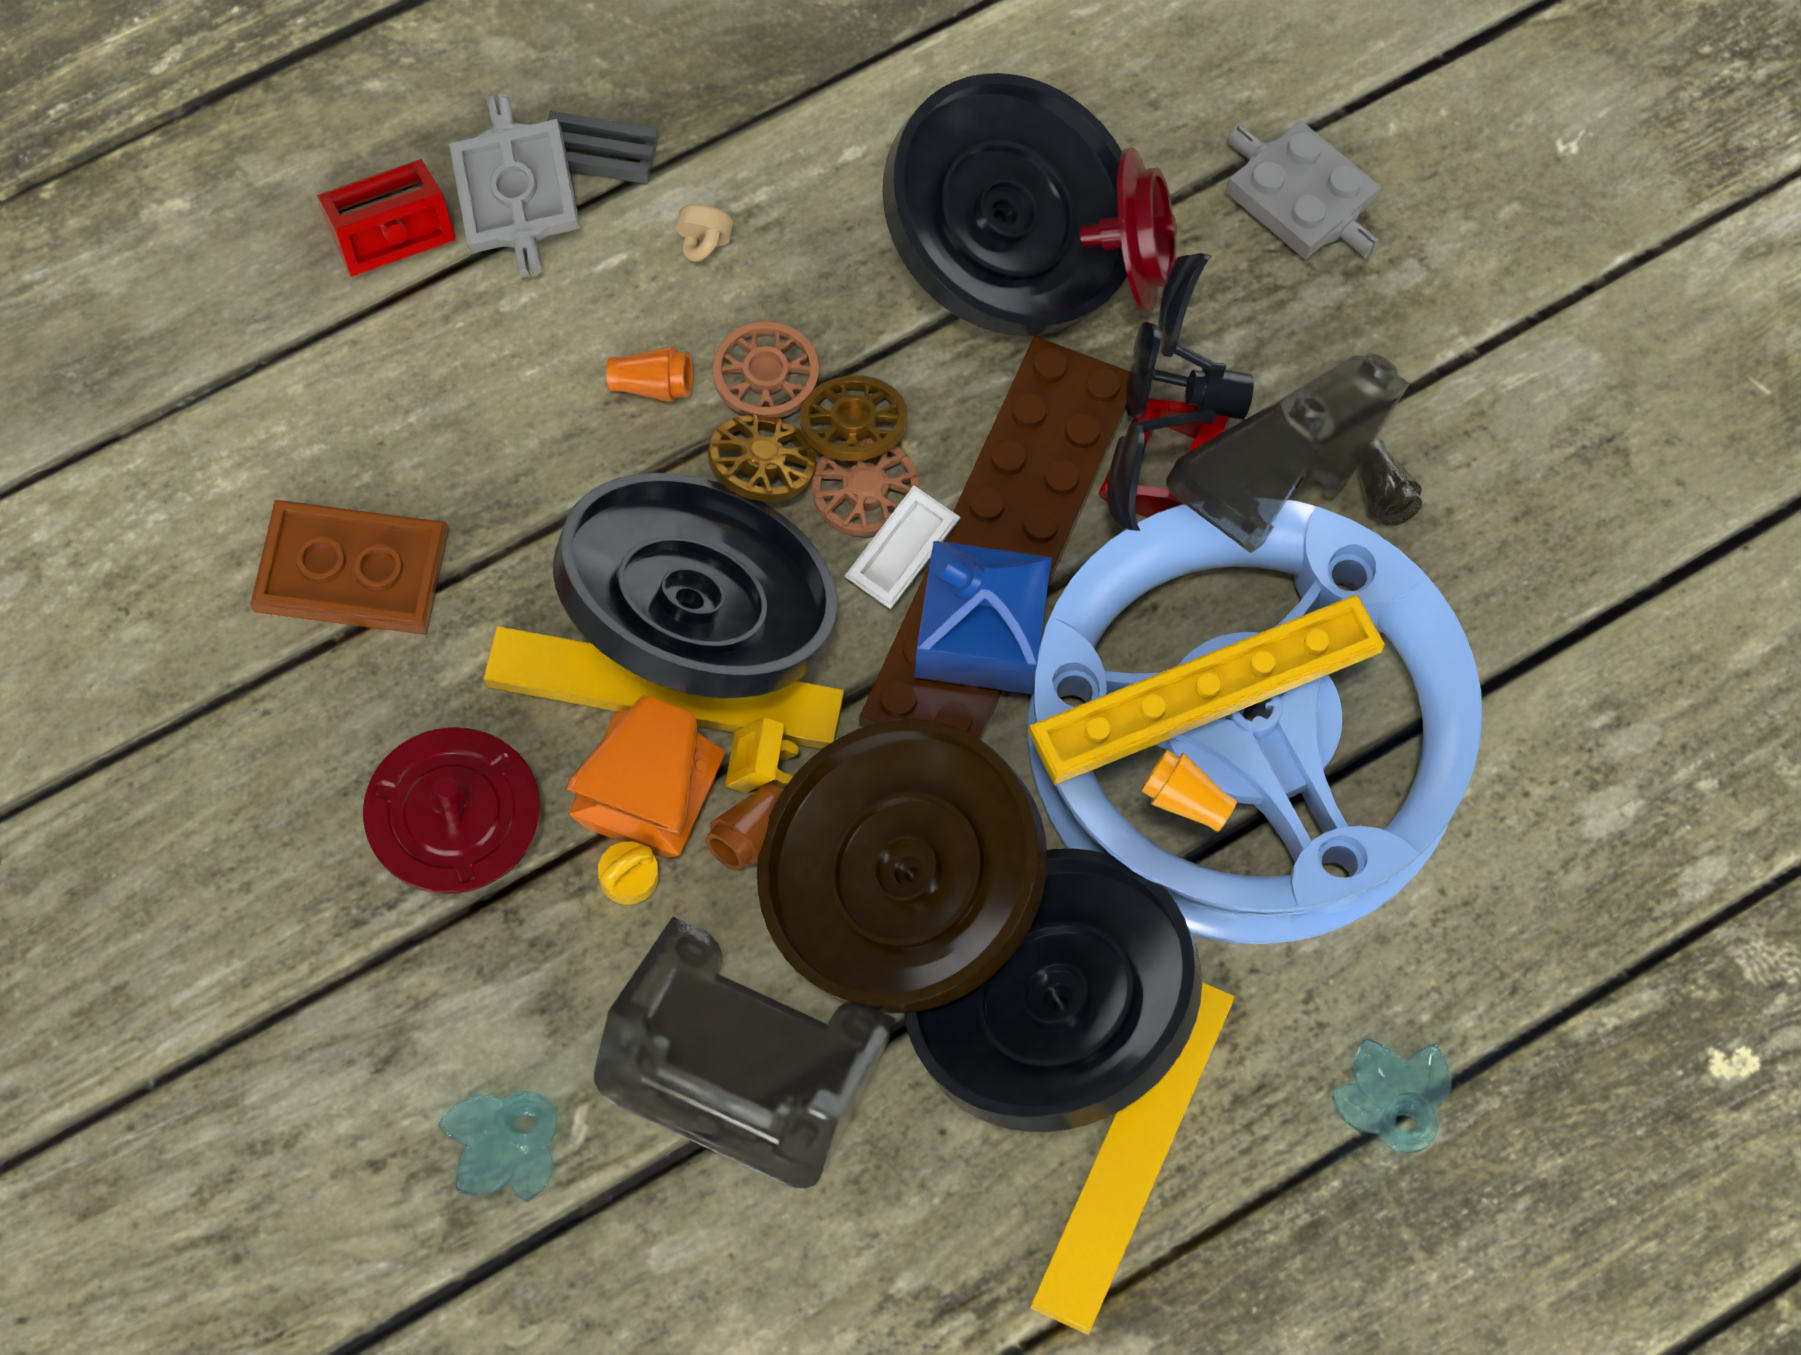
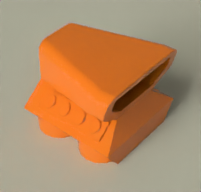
M643 695L629 711H615L602 742L570 777L565 790L575 794L576 797L568 814L588 830L620 842L634 841L651 848L653 854L659 857L671 858L680 856L683 847L691 838L694 822L707 794L714 786L716 773L726 752L698 733L697 718L694 714L653 697Z

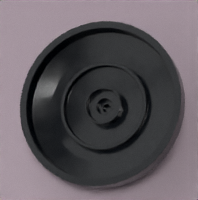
M1004 73L979 74L956 80L937 90L914 111L898 131L890 147L883 173L882 194L886 222L892 241L902 261L920 286L934 300L961 319L992 332L1013 336H1039L1067 329L1086 319L1107 302L1127 278L1122 248L1103 250L1102 245L1083 247L1080 239L1081 226L1099 224L1100 219L1118 217L1117 178L1122 150L1106 127L1087 108L1068 94L1049 84L1033 78Z
M645 473L608 481L592 489L573 506L566 518L554 553L553 578L560 602L569 618L588 641L607 657L632 673L653 683L688 694L716 698H745L775 692L791 685L810 671L818 661L837 615V594L832 575L826 562L812 542L792 522L767 504L740 496L723 484L704 478L672 473Z
M1075 848L1047 850V874L1044 892L1037 914L1028 933L1010 959L992 977L966 995L931 1009L904 1013L905 1023L910 1041L920 1061L941 1091L961 1109L978 1119L1011 1130L1026 1132L1069 1130L1089 1125L1125 1109L1153 1088L1170 1070L1189 1040L1197 1019L1202 992L1201 963L1189 926L1177 903L1162 885L1140 876L1110 854Z

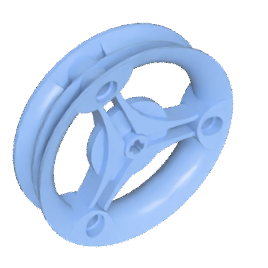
M1231 496L1182 504L1156 513L1138 522L1140 531L1126 529L1109 540L1072 577L1057 600L1046 624L1039 647L1033 692L1030 699L1028 732L1031 724L1074 708L1064 703L1060 699L1062 697L1077 696L1084 699L1085 702H1089L1159 674H1131L1104 671L1101 659L1095 651L1098 641L1110 623L1133 601L1151 589L1189 573L1223 567H1258L1294 575L1295 586L1301 601L1278 625L1358 594L1379 633L1383 632L1390 639L1412 677L1423 719L1422 751L1417 773L1407 797L1384 829L1368 826H1348L1334 801L1324 775V771L1330 764L1339 744L1342 731L1341 703L1337 689L1329 675L1156 744V746L1168 749L1177 756L1184 752L1227 795L1237 800V803L1254 804L1265 815L1284 841L1295 862L1290 875L1266 877L1224 873L1202 867L1158 846L1139 832L1118 811L1105 794L1093 770L1054 786L1028 734L1030 765L1037 793L1049 822L1065 848L1093 850L1114 856L1135 873L1147 880L1162 885L1168 891L1181 910L1193 936L1228 943L1274 944L1320 936L1350 925L1374 912L1396 896L1418 874L1432 856L1444 835L1450 819L1464 797L1474 772L1481 741L1482 699L1476 663L1467 637L1454 611L1439 589L1401 550L1370 529L1324 508L1273 497ZM1336 584L1346 585L1352 588L1354 591L1343 590L1339 588ZM1238 632L1213 638L1192 650L1179 665L1256 635L1258 632ZM1251 713L1257 715L1252 722L1246 720ZM1300 792L1323 832L1322 835L1312 841L1288 799ZM1330 862L1338 863L1348 871L1350 877L1333 876L1327 873L1322 865Z

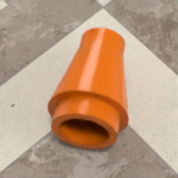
M675 346L624 357H609L606 368L609 391H622L675 403L678 397H689L693 385L691 355L688 351H677Z

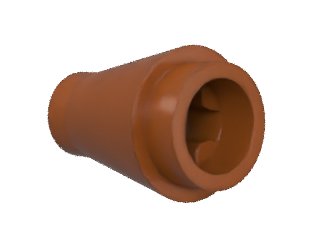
M772 783L762 785L756 792L711 821V831L705 837V842L710 852L718 861L733 870H741L746 864L751 865L757 862L767 832L770 813L782 790Z

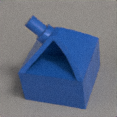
M933 541L917 644L914 678L1032 694L1052 557Z

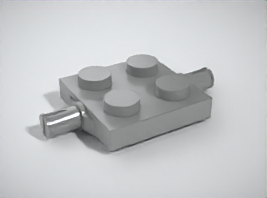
M498 94V104L495 96L492 95L486 100L489 107L492 129H488L475 138L449 143L467 246L472 253L503 246L514 247L518 264V275L531 277L529 267L534 276L542 272L536 242L541 241L547 236L581 229L562 129L557 119L532 125L514 123L510 96Z
M1300 120L1281 137L1264 144L1247 131L1242 124L1238 125L1237 129L1235 128L1230 133L1226 143L1233 146L1249 162L1228 179L1225 192L1306 260L1323 245L1338 239L1345 240L1363 258H1367L1369 254L1371 255L1375 251L1380 240L1375 238L1356 221L1362 212L1377 201L1382 187L1308 125Z

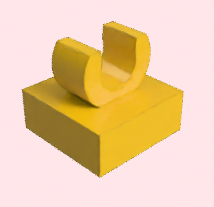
M762 717L734 732L725 787L744 794L767 783H772L780 789L786 787L793 776L782 772L777 767L778 760H788L798 755L799 747L789 740H782L785 724Z

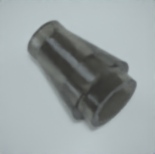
M1372 439L1359 445L1353 452V459L1358 467L1369 514L1374 518H1378L1386 526L1398 525L1414 517L1422 507V500L1420 498L1422 488L1418 482L1388 451L1382 440Z

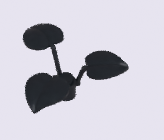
M1196 253L1179 256L1172 262L1163 288L1158 327L1151 322L1142 323L1135 339L1133 350L1134 363L1130 367L1126 385L1127 414L1134 418L1142 416L1148 403L1152 380L1186 387L1185 402L1188 405H1194L1196 411L1132 422L1128 427L1126 437L1121 436L1119 438L1108 476L1107 504L1113 519L1120 526L1128 530L1140 531L1136 518L1135 500L1145 444L1144 432L1195 422L1213 424L1215 415L1243 420L1251 406L1254 389L1252 374L1227 370L1226 364L1213 362L1178 343L1192 293L1206 263L1212 257L1208 254ZM1160 339L1163 356L1172 357L1173 354H1176L1199 366L1202 370H1192L1188 377L1155 369Z

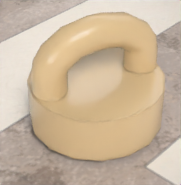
M690 204L682 207L676 224V232L685 238L683 254L689 261L694 262L708 257L716 246L728 244L733 229V220L727 213L702 204Z

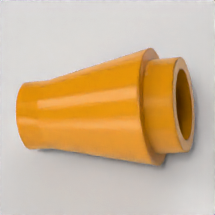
M1168 749L1160 757L1141 788V792L1152 798L1150 805L1207 825L1216 832L1220 831L1237 804V800L1227 795L1184 752L1177 756Z

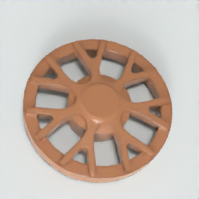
M753 322L737 328L721 342L713 360V379L719 396L731 409L743 416L758 414L761 417H774L778 419L791 415L802 407L805 398L817 387L819 378L818 357L810 341L798 330L778 322ZM757 335H775L774 348L769 346L757 348ZM752 336L751 343H748L744 340ZM780 336L788 340H786L784 343H780ZM736 344L748 352L743 363L728 355V352ZM796 344L804 354L788 363L783 353ZM725 361L729 366L722 367L723 362ZM807 361L809 362V366L802 365ZM743 374L745 382L732 386H726L722 375ZM788 374L809 375V379L805 386L787 382ZM753 390L762 394L757 406L742 401L748 391ZM779 390L784 391L790 401L775 406L770 394Z
M866 437L858 440L860 446L874 443V441ZM846 440V441H843V442H841V443H839V444H837V445L844 446L845 443L847 442V440ZM896 445L887 453L882 454L878 464L864 463L860 460L854 461L856 465L847 471L834 462L837 459L823 455L816 465L812 478V496L821 517L838 531L858 537H874L890 517L888 511L894 512L898 504L887 499L889 489L907 494L913 485L919 488V476L913 461ZM899 463L907 473L899 477L888 478L885 470ZM822 479L842 480L843 489L821 491ZM910 481V486H911V487H909V486H907V485H904V483H907V482ZM832 499V501L828 505L824 501ZM844 499L854 508L846 519L839 517L833 512ZM880 507L884 521L867 524L864 511H871ZM859 517L861 524L853 523L854 519Z

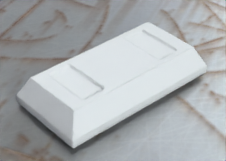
M913 485L844 577L892 610L930 560L933 541L943 542L961 518Z

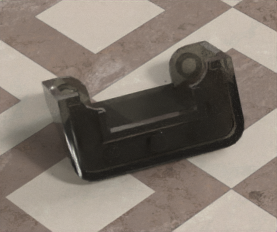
M1369 353L1366 357L1360 355L1353 356L1180 456L1166 478V485L1170 492L1182 503L1248 552L1252 553L1265 543L1274 528L1272 523L1294 488H1300L1306 479L1318 480L1323 483L1325 488L1322 493L1330 499L1343 490L1410 383L1397 375L1396 367L1380 355Z
M672 916L608 1011L594 1069V1082L598 1091L616 1106L778 1182L794 1188H809L816 1185L830 1162L890 1039L896 1018L870 1006L853 1002H846L838 1006L828 1024L719 975L722 966V951L712 935L701 928H697Z

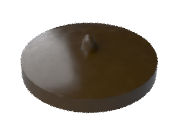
M904 719L875 723L848 733L825 746L796 772L777 799L770 813L767 832L758 855L757 886L761 912L775 945L789 964L810 983L837 1000L861 1009L884 1013H909L931 1009L956 1000L979 987L1010 959L1022 943L1037 914L1044 892L1047 874L1046 836L1039 810L1026 784L994 749L979 738L959 728L930 720Z

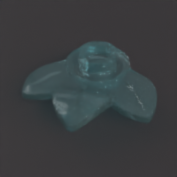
M1366 1038L1363 1040L1353 1064L1355 1084L1343 1085L1331 1092L1335 1108L1342 1120L1357 1131L1378 1134L1381 1140L1391 1149L1406 1154L1420 1152L1427 1148L1436 1137L1439 1129V1117L1436 1110L1444 1103L1451 1092V1076L1447 1061L1439 1047L1432 1044L1421 1049L1406 1064L1401 1057L1389 1048ZM1407 1115L1413 1118L1417 1126L1416 1131L1412 1133L1401 1131L1396 1124V1117Z
M521 1091L510 1095L503 1101L493 1096L477 1094L466 1098L445 1113L438 1123L439 1129L448 1137L466 1146L457 1168L456 1188L458 1193L467 1196H486L499 1191L509 1183L512 1191L521 1200L529 1202L546 1187L554 1167L548 1145L556 1134L558 1124L555 1109L546 1097L532 1091ZM525 1115H531L538 1120L535 1130L528 1134H522L515 1130L517 1120Z

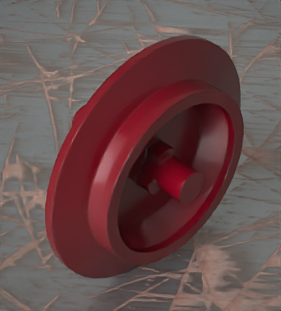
M1131 147L1125 148L1122 151L1119 161L1117 178L1118 217L1100 219L1099 224L1081 226L1080 239L1083 247L1102 245L1103 250L1122 248L1126 273L1135 302L1141 311L1149 312L1154 309L1159 287H1164L1169 268L1176 259L1177 224L1162 171L1158 167L1145 169L1140 154L1135 148Z
M461 727L427 731L408 739L396 747L384 758L372 775L363 803V823L367 840L373 853L384 868L400 881L414 888L441 894H456L480 889L510 872L530 848L536 835L540 818V798L537 784L529 766L520 754L509 744L489 733Z

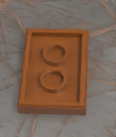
M275 500L250 603L253 612L427 635L449 532L447 522Z

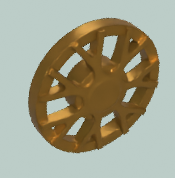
M861 375L837 377L820 384L805 398L800 411L801 430L806 441L819 453L839 459L840 461H865L866 459L887 453L901 440L907 428V407L901 394L893 386L882 380ZM847 390H865L864 397L858 395L847 396ZM842 391L840 395L836 394V392ZM826 397L834 404L831 411L819 406L818 403ZM885 398L893 404L876 412L875 404ZM831 423L832 427L814 431L811 424ZM879 423L896 424L892 431L876 428ZM837 437L847 439L844 446L831 442ZM866 437L874 441V443L860 446L858 440Z
M758 414L737 416L723 423L714 432L708 450L709 465L716 478L732 492L756 501L777 502L797 496L810 484L816 466L814 449L806 441L803 433L798 428L782 421L780 418L761 417ZM758 429L774 432V436L760 435ZM742 431L748 438L744 441L735 437L732 433ZM789 440L796 448L785 449L781 443ZM718 450H732L740 453L738 457L720 458ZM785 461L805 466L804 473L784 464ZM741 469L744 474L751 477V480L746 483L734 475ZM780 476L785 486L771 488L768 480ZM757 483H760V484L762 485V487L755 486V485H756Z

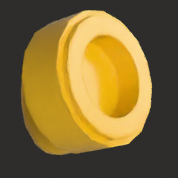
M634 841L620 842L610 846L602 854L598 863V879L603 893L612 901L622 905H634L645 901L655 891L659 882L658 863L651 848Z

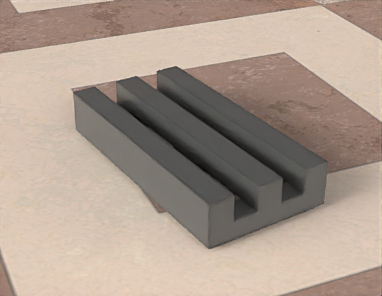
M550 111L548 121L558 120L562 129L565 148L589 152V155L566 151L570 172L648 184L658 142V128ZM610 155L639 159L641 161L640 163L611 159L609 157Z

